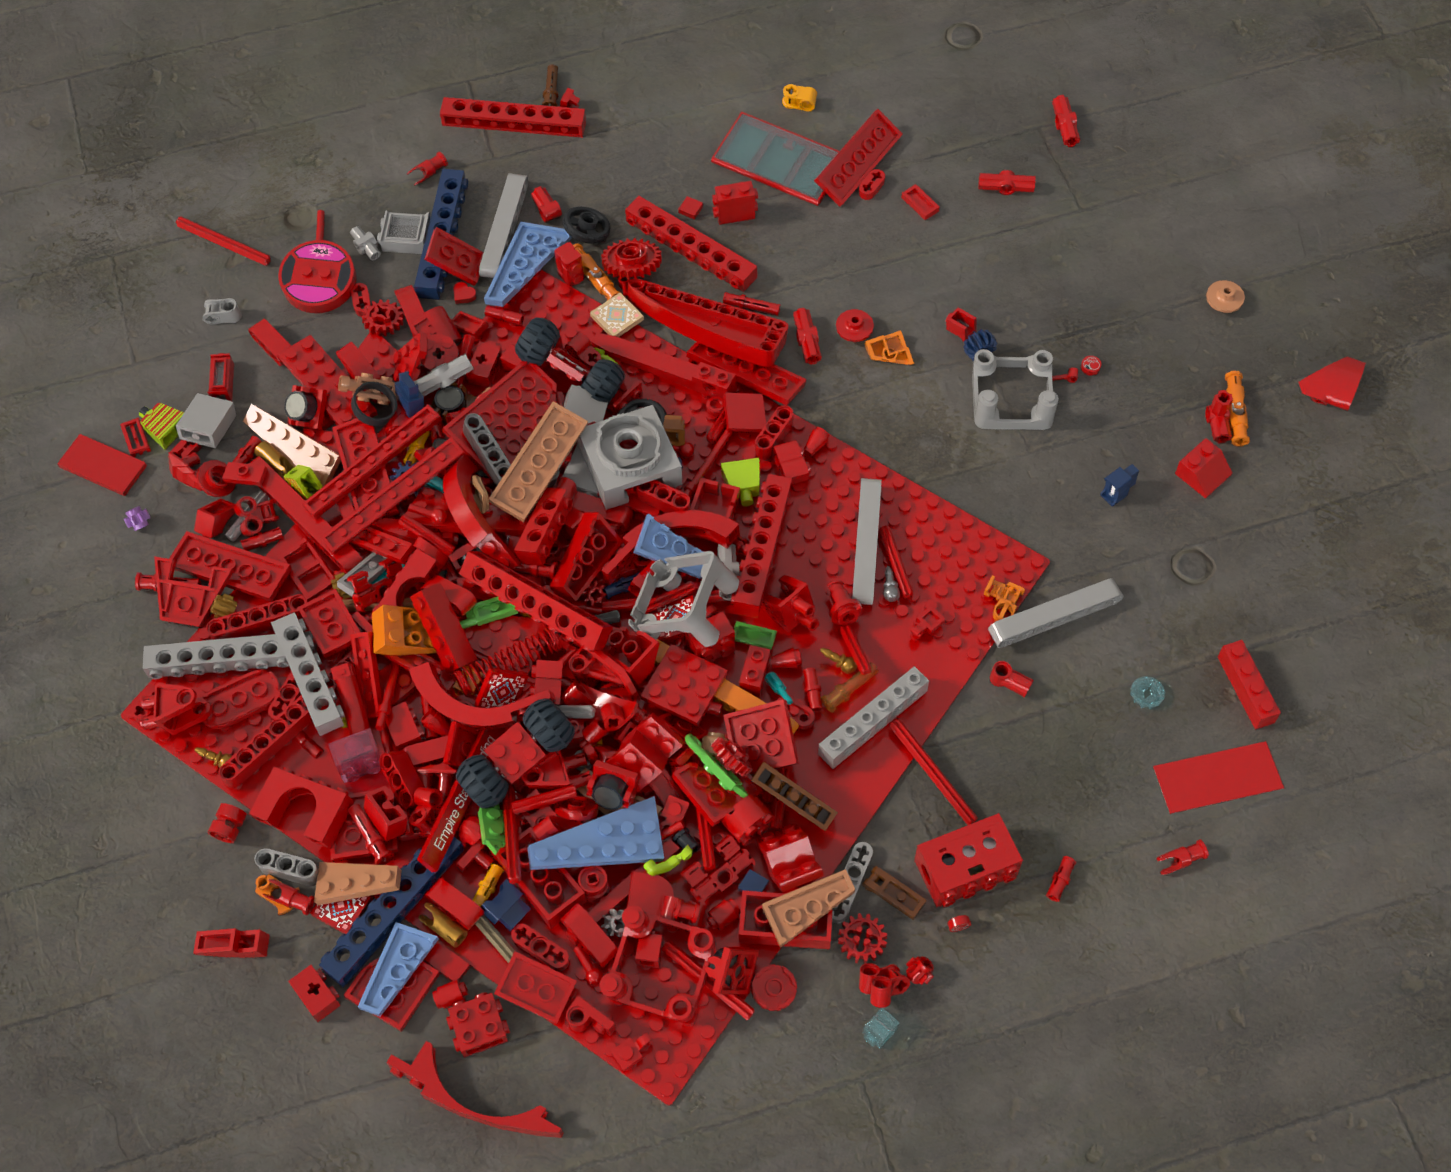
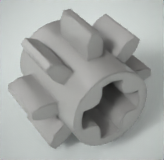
M610 909V914L602 916L604 924L601 927L608 929L606 935L612 936L615 932L617 937H622L621 932L624 931L625 926L622 921L624 910L617 912L615 909Z

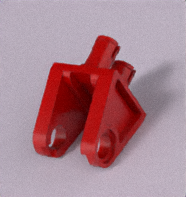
M783 575L778 581L781 583L780 588L788 597L781 600L764 593L761 608L788 633L799 623L810 631L816 630L819 626V620L812 616L815 612V607L808 584L788 575Z
M156 683L155 695L143 696L141 698L144 701L141 702L142 708L144 710L154 708V715L142 716L140 718V725L143 730L161 727L171 735H176L206 720L212 713V705L207 700L198 698L196 696L197 693L189 687ZM204 704L205 710L196 714V708Z
M560 750L548 753L542 761L522 777L527 787V794L532 793V789H543L542 792L545 793L570 785H574L576 789L587 786L591 778L590 771L574 776L567 774L571 769L587 765L584 752L568 757L562 756ZM532 773H537V774H539L537 777H535V778L532 779L531 781H528V780H527V777H528L530 774H532Z

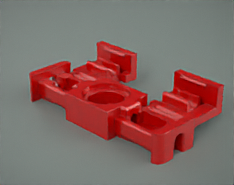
M389 558L378 562L380 566L387 569L386 573L388 574L386 576L388 578L373 585L368 582L367 578L369 575L367 571H360L347 578V581L352 582L354 591L357 593L352 595L357 611L365 612L364 608L381 602L383 597L380 595V588L382 586H385L386 589L391 587L397 573L403 569L401 563L396 561L392 563L394 560Z
M727 835L713 846L714 850L723 853L725 856L723 859L727 862H723L711 873L707 874L703 873L700 869L702 865L699 861H695L680 873L686 878L691 887H695V889L691 888L690 892L698 903L706 905L704 901L715 892H723L739 879L737 875L747 866H755L756 862L749 856L748 850L741 849L732 835ZM727 842H730L724 848L721 849V847L724 846ZM722 870L728 873V880L725 883H720L718 880V874Z

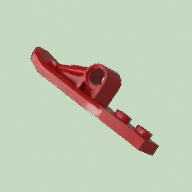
M559 632L561 634L560 638L566 644L572 643L578 648L577 652L569 660V667L575 678L583 680L591 677L602 681L616 683L619 687H624L630 698L635 700L639 696L624 668L601 650L587 651L582 648V644L569 641L565 638V634ZM584 664L582 669L576 670L578 665Z

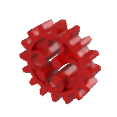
M858 913L857 919L850 916L849 923L845 921L842 923L844 929H839L838 935L841 937L838 938V944L843 945L841 947L842 953L848 952V960L853 956L855 957V963L863 959L864 964H866L868 958L876 961V953L882 956V948H886L887 942L884 941L887 939V933L882 932L885 927L884 924L877 925L878 918L872 921L870 920V914H867L866 918H862L861 913ZM867 925L869 928L863 943V951L858 952L856 949L859 946L862 935V926ZM854 933L855 936L853 938L848 937V934ZM876 939L878 943L872 944L871 940Z

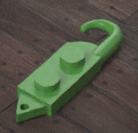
M498 597L478 602L466 613L467 619L459 622L462 628L465 629L518 614V611L514 609V605L503 603L498 600Z
M692 734L685 736L687 745L705 764V770L711 775H715L719 779V784L725 790L735 791L742 798L748 796V793L742 786L743 783L732 771H728L715 758L716 755L703 749L701 747L702 743Z
M499 804L486 809L480 807L478 811L482 844L487 845L494 855L498 853L501 847L504 848L506 844L503 814Z

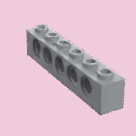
M294 612L271 622L319 735H324L344 726L341 719L345 717L340 705L336 706L334 703L337 696L333 687H327L326 683L330 680L325 669L321 671L318 666L322 662L318 653L313 654L311 650L315 646L310 635L305 636L304 634L307 628L303 619L298 620ZM306 653L303 657H298L300 654ZM308 671H313L311 674L305 675ZM316 688H321L318 692H313ZM328 705L327 709L320 710L323 706Z
M915 666L819 743L818 755L834 769L924 695L928 690L929 680Z

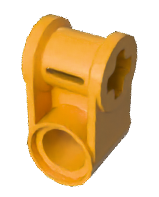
M793 84L784 87V97L782 99L784 107L803 111L814 110L817 98L816 89Z

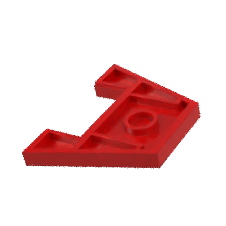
M154 556L160 620L202 628L211 613V607L216 596L222 594L234 570L212 566L208 586L173 580L176 560Z

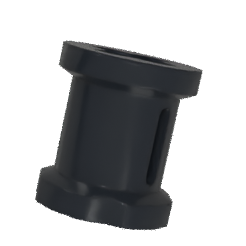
M684 828L673 837V842L678 844L682 850L689 845L692 849V855H694L701 848V843L694 840L689 834L690 830L688 828Z

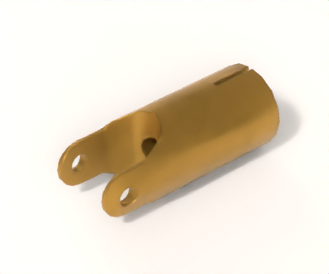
M267 441L261 442L255 448V455L257 457L260 456L281 477H284L285 474L294 468Z
M425 903V907L432 912L434 921L425 915H420L419 920L453 947H458L466 938L468 931L433 904Z

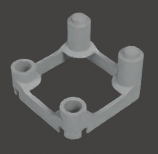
M989 350L977 351L972 371L974 422L976 426L981 429L1045 430L1050 428L1053 424L1059 400L1058 395L1053 392L1052 354L1046 350H1039L1029 357H996ZM1028 366L1032 374L1039 377H1048L1046 383L1047 390L1040 393L1037 405L1032 408L1031 419L1028 420L999 419V411L997 409L998 395L996 392L984 390L978 395V376L991 375L996 370V367L1026 368Z
M712 551L665 558L667 564L661 559L655 561L650 567L654 575L652 576L650 573H647L631 612L635 622L629 619V626L635 632L643 631L655 640L661 632L681 631L691 633L704 647L715 645L720 633L706 619V604L714 585L723 594L728 595L738 589L739 579ZM703 565L701 569V577L703 579L692 607L684 617L657 621L655 615L645 614L655 588L663 587L666 591H671L681 583L682 578L677 573L679 568Z

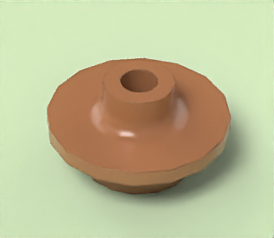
M1223 280L1213 283L1208 288L1206 298L1209 305L1215 310L1223 313H1232L1243 306L1245 295L1240 286L1234 282Z

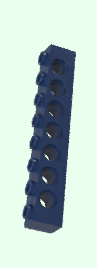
M442 169L414 284L418 298L439 300L440 294L444 292V277H447L448 272L424 259L433 230L436 227L453 236L458 232L457 221L462 215L461 204L465 202L464 191L468 189V178H465L464 170Z
M453 837L437 872H431L427 869L423 874H416L420 868H426L417 861L422 848H419L415 852L413 860L401 868L400 889L382 893L378 899H374L369 904L368 910L364 915L356 918L348 933L339 937L337 945L332 951H328L323 955L319 964L323 972L344 988L388 938L395 922L401 923L425 896L424 894L461 855L464 848L458 839ZM407 884L412 885L408 891H401L403 886ZM392 901L397 902L393 908H386L388 903ZM381 919L377 926H371L373 920ZM366 936L362 943H356L358 937ZM350 954L348 960L340 961L342 955Z

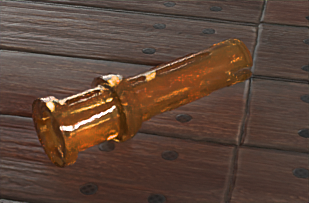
M869 662L872 670L870 674L862 675L859 671L845 683L837 684L828 695H823L821 697L823 705L830 712H834L839 704L843 701L847 702L850 699V694L879 673V670L876 669L877 666L873 662Z

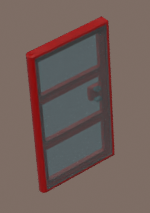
M741 112L716 150L711 162L819 206L826 193L814 180L839 151Z

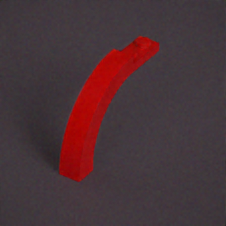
M465 453L447 468L443 476V491L449 510L458 527L473 547L477 545L485 555L513 570L521 562L495 533L480 512L471 490V476L478 467Z
M684 510L654 517L657 522L666 525L677 536L711 540L726 549L740 536L738 523L711 512ZM643 523L637 525L622 538L624 547L617 551L616 556L611 561L604 564L601 571L603 580L607 584L611 585L639 556L633 552Z
M426 662L409 669L416 688L433 708L454 721L474 728L500 729L510 727L518 722L516 716L523 717L527 708L535 701L548 698L553 703L556 702L554 693L546 690L500 707H472L459 702L447 691L439 678L435 665Z

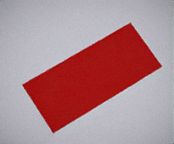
M1266 741L1153 766L1170 814L1284 788Z

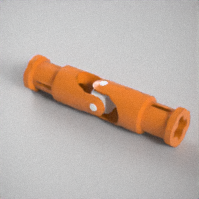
M579 243L574 244L575 250L577 249L582 257L583 272L598 292L604 295L607 301L621 293L614 288V283L598 267L594 259L585 253L583 246Z
M1230 371L1225 374V380L1228 385L1226 391L1232 394L1233 397L1229 409L1230 429L1233 431L1232 444L1240 447L1250 442V437L1247 436L1248 418L1246 405L1243 402L1245 391L1241 383L1243 374L1240 371Z

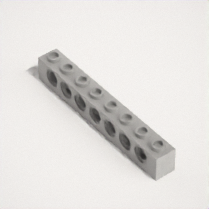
M305 631V636L310 635L315 646L311 648L314 654L317 652V643L311 632ZM276 634L144 646L143 670L148 678L160 679L164 676L182 677L186 674L203 675L208 672L224 673L230 670L246 671L252 668L267 669L274 666H289ZM306 653L300 654L298 657H303Z

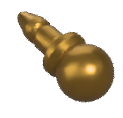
M820 649L825 657L837 662L836 667H841L844 673L850 674L856 670L857 665L852 657H846L845 654L840 656L830 649Z
M195 748V752L202 757H206V759L214 761L213 765H218L219 768L232 757L231 754H222L221 751L216 754L205 748Z

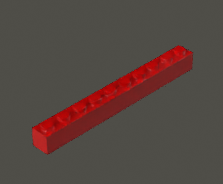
M671 839L662 843L664 859L661 862H665L671 856L680 854V848ZM640 863V866L637 869L634 868L627 878L624 877L617 887H613L609 891L607 896L601 897L598 904L589 908L588 914L598 925L604 922L602 916L610 914V909L617 910L628 900L631 873H647L643 867L645 863ZM567 929V937L577 946L579 942Z

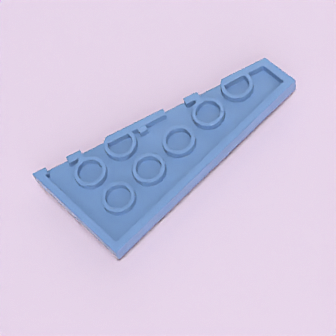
M520 222L484 297L485 304L504 307L555 255V249L567 243L572 237L563 228Z
M655 796L630 805L628 809H620L529 845L527 850L530 870L645 863L651 859L655 862L663 861L664 853Z

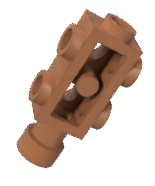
M367 373L355 376V380L350 379L349 376L341 375L338 391H353L352 395H354L356 389L361 384L379 382L389 387L395 394V382H392L393 378L381 376L380 380L373 379V375ZM366 389L356 395L359 401L369 402L370 399H376L377 404L389 405L390 402L385 394H381L380 391L375 389Z

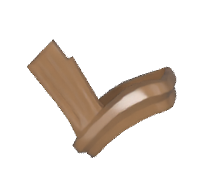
M474 475L472 476V482L475 486L473 497L480 512L484 514L489 509L488 493L481 481V477Z

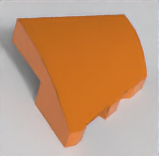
M901 330L886 336L882 335L867 340L864 343L871 360L905 365L914 364Z

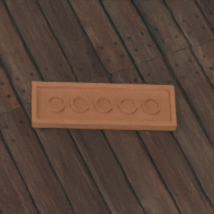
M553 401L489 497V503L525 522L585 430L588 421Z

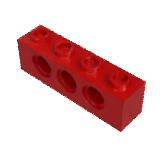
M546 488L540 497L514 549L521 564L544 565L547 557L550 555L554 542L558 538L562 525H564L565 519L573 507V500L567 489Z

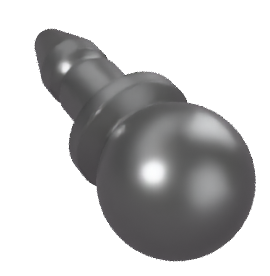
M887 566L885 571L886 582L883 584V595L887 601L894 602L899 598L900 591L897 588L898 583L894 581L892 569Z

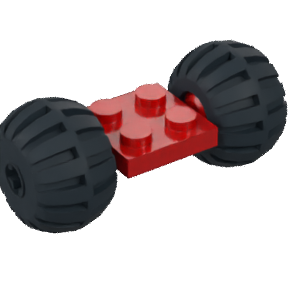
M533 318L523 330L515 345V352L522 361H527L528 364L533 363L538 366L547 360L552 368L556 370L561 369L573 381L578 380L580 382L585 378L581 388L586 389L592 395L591 398L599 402H608L609 404L625 379L622 368L613 361L601 359L591 369L561 348L555 349L560 338L557 326L548 319Z
M548 698L537 700L525 711L523 723L532 733L531 735L517 722L484 750L495 765L484 755H474L464 760L459 766L456 779L468 796L479 807L485 809L494 807L505 798L509 785L500 772L513 785L547 756L536 741L549 752L559 751L567 747L572 741L575 728L553 701Z

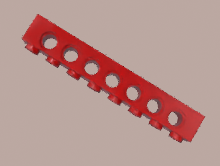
M444 97L440 110L442 126L583 138L586 125L585 109Z
M638 196L625 209L626 221L629 225L637 227L644 234L650 235L659 243L665 244L674 252L685 256L687 260L695 262L705 271H709L720 280L731 284L733 288L745 292L757 279V266L643 197Z
M768 474L766 482H762L760 493H763V495L758 497L756 508L759 510L754 512L752 524L755 525L754 528L750 527L748 534L750 544L746 543L744 549L746 559H742L739 571L742 574L741 576L737 575L739 579L737 592L732 593L730 604L734 605L733 614L758 618L791 492L792 478Z
M468 551L459 572L461 576L466 578V582L481 586V590L485 593L495 594L498 596L499 601L514 605V609L521 613L530 614L534 621L544 622L549 625L548 628L550 630L565 634L566 639L572 642H579L583 645L582 648L587 651L594 652L595 650L604 649L612 631V625L482 552ZM584 627L587 629L586 635L584 634Z

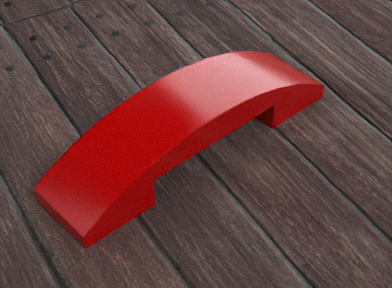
M412 285L394 291L408 326L424 315V310ZM410 328L412 337L414 338V337H415V334L413 333L412 329Z

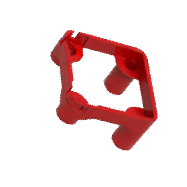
M632 905L627 907L622 914V921L625 924L623 936L610 973L604 975L600 981L601 992L618 1003L680 1022L690 1021L695 1015L694 1012L698 1007L708 974L705 971V967L710 966V962L707 959L714 956L713 951L716 947L715 937L707 929L663 918L646 912L638 906ZM655 922L690 932L688 937L689 950L694 956L705 960L694 996L687 993L674 995L668 1001L665 1011L630 1001L633 992L632 982L627 975L619 972L629 938H643L653 930ZM701 934H706L709 937L708 945L703 948L696 945V938ZM681 1001L686 1002L688 1006L687 1012L681 1016L676 1015L674 1011L675 1005Z

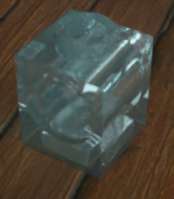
M881 1008L864 1026V1039L871 1046L874 1047L876 1045L880 1049L898 1030L900 1023L884 1008Z

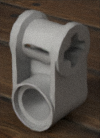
M232 298L209 299L204 302L206 309L203 321L207 324L236 323L242 317L236 301Z

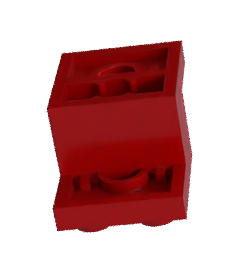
M652 713L624 737L619 750L605 763L638 773L637 794L663 772L668 758L679 750L685 741Z
M787 824L781 830L766 832L756 839L758 848L764 854L770 877L782 892L824 876L822 868L815 861L808 836L797 824Z

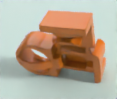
M992 575L984 595L996 597L998 603L994 607L993 618L995 621L1004 619L1003 617L1007 609L1011 612V616L1015 614L1017 608L1015 604L1019 596L1024 595L1025 589L1011 582H1008L1006 586L994 580L995 576ZM1000 608H1003L1000 615L998 616L996 611Z

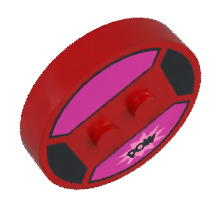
M313 240L296 246L284 257L279 268L278 279L286 299L295 308L307 313H325L340 307L350 298L351 289L357 281V275L352 259L344 248L330 241Z

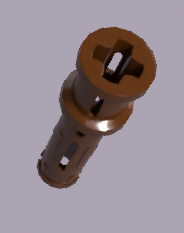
M554 64L547 67L546 89L543 91L544 101L542 105L549 106L550 104V106L558 107L556 103L559 97L556 90L558 66Z

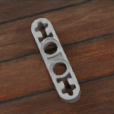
M859 842L854 846L845 869L847 873L849 869L855 867L860 870L861 875L857 878L849 875L854 885L855 893L842 902L841 913L843 914H839L837 917L834 916V911L832 912L833 923H842L848 917L868 869L873 850L870 844L866 842ZM862 849H865L867 855L863 856L861 863L857 862L859 858L858 851L861 852Z

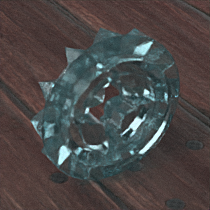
M1144 676L1133 682L1130 695L1134 703L1139 704L1141 708L1148 707L1151 709L1159 706L1164 700L1165 690L1157 679ZM1148 687H1151V695H1149L1147 698H1144V692L1146 691V689H1148Z

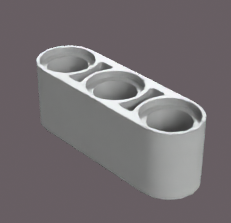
M265 848L259 850L255 855L256 865L266 875L270 874L273 877L308 886L317 883L318 868L309 859ZM271 858L270 863L263 865L266 859ZM287 864H292L290 869L283 870ZM313 869L310 875L304 876L307 870Z

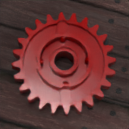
M627 238L625 242L619 240L618 244L613 242V246H607V250H603L604 254H601L604 271H607L608 275L613 274V277L620 276V279L627 277V280L631 277L637 279L638 276L644 278V274L651 275V271L656 272V268H660L662 263L659 246L656 247L655 243L650 244L649 240L643 242V239L637 241L634 238L630 241Z

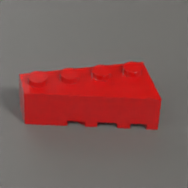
M599 512L584 513L549 586L556 595L567 601L576 602L603 568L604 564L623 542Z

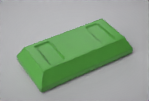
M736 621L734 641L772 650L777 631Z

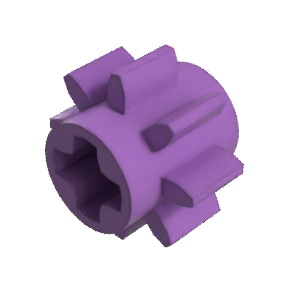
M137 506L125 512L127 517L124 518V521L128 528L133 526L136 531L149 525L147 519H150V515L146 509L141 510L140 506Z

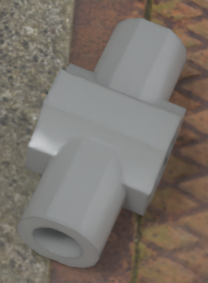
M360 226L352 228L350 234L355 239L353 243L357 251L362 255L366 253L372 261L378 259L381 252L377 248L378 243L373 234L369 231L365 233Z

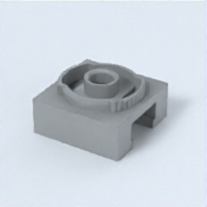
M653 405L625 414L614 415L609 419L588 425L578 439L580 451L606 510L629 502L625 489L652 480H657L672 488L682 485V466ZM632 439L637 442V446L632 449H624L620 447L619 443L623 440Z

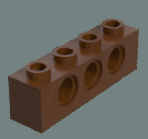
M762 762L751 779L752 782L824 831H826L838 813L765 762Z

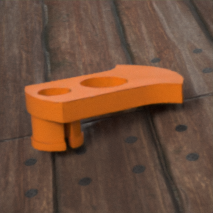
M270 874L259 876L256 879V894L278 908V915L290 912L294 907L288 908L263 896V894L272 896V892L280 888L268 880H279Z

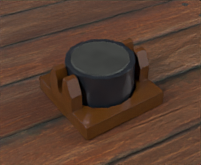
M453 382L450 386L440 388L436 392L430 406L441 416L443 425L446 426L448 424L446 421L447 413L457 412L462 408L470 406L477 397L468 394L463 384L458 388L457 383Z

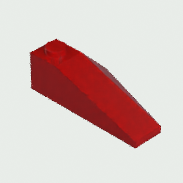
M613 626L606 645L601 651L624 668L631 681L639 686L653 671L660 643L643 631L635 632L628 630L626 627L621 626V628ZM584 627V634L586 635L587 629Z

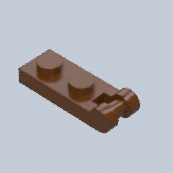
M877 866L872 869L871 876L862 883L865 889L875 893L912 920L915 919L927 901ZM878 880L884 881L881 886L876 884Z

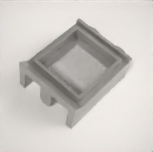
M386 210L384 218H381V233L379 232L377 236V242L381 245L382 252L422 254L430 222V213L428 212L425 215L392 213Z

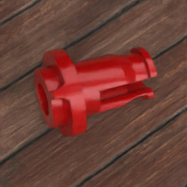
M835 580L827 584L830 591H826V594L829 595V600L833 607L829 615L832 622L836 625H850L862 614L863 607L860 601L851 599L841 580Z

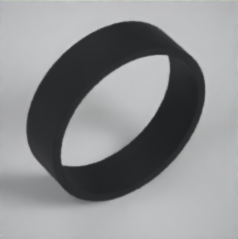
M366 382L356 389L351 400V408L354 415L361 422L370 426H381L388 423L397 409V399L393 391L386 385L379 382ZM365 389L378 390L390 400L392 413L382 419L371 418L359 409L356 395Z

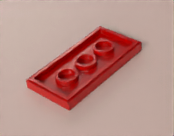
M82 434L78 435L57 463L59 468L122 496H126L147 467L144 461Z

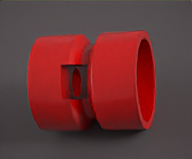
M221 803L215 815L217 820L212 821L207 833L217 840L232 844L239 833L237 827L242 826L247 814L236 806Z
M586 866L580 871L578 883L585 892L587 901L598 903L601 897L608 895L609 882L607 874L602 867Z

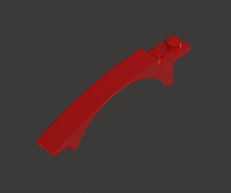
M428 1041L425 1042L412 1065L392 1054L386 1062L391 1068L390 1073L400 1079L405 1076L410 1079L409 1083L419 1090L423 1088L421 1095L424 1099L461 1117L498 1129L536 1136L561 1138L564 1134L560 1127L546 1120L548 1112L541 1105L522 1114L505 1117L482 1115L460 1105L444 1089L437 1071L436 1049Z

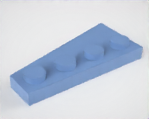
M647 514L633 553L653 561L661 559L667 564L665 558L701 553L703 551L693 547L686 542V539L677 536L666 525L660 524L653 516ZM703 565L678 569V571L701 580L703 579L701 577Z
M395 922L358 1008L381 1017L439 940L438 937Z

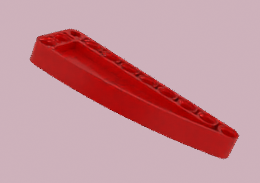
M631 279L628 281L627 300L632 305L670 329L727 355L760 366L770 367L775 363L786 344L789 325L783 320L645 280Z

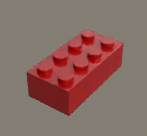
M529 827L518 836L521 881L520 883H515V885L552 929L561 922L560 919L574 905L578 903L582 906L587 900L585 892L565 868L530 870L527 848L529 845L540 840L535 835L533 829ZM505 845L495 856L498 864L507 874Z
M742 890L739 943L779 946L762 908V904L785 895L784 893ZM833 909L783 946L830 950Z

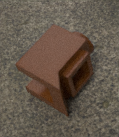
M665 415L663 428L671 445H684L685 420H682V416Z

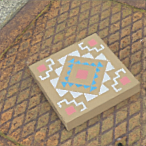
M618 293L590 312V316L608 335L620 337L644 320V316L621 293Z

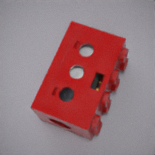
M998 813L917 845L914 861L937 908L942 905L943 907L951 906L956 902L955 900L962 897L964 899L971 898L976 895L977 891L982 889L984 891L991 890L996 887L997 883L1002 881L1008 883L1015 880L1023 859Z

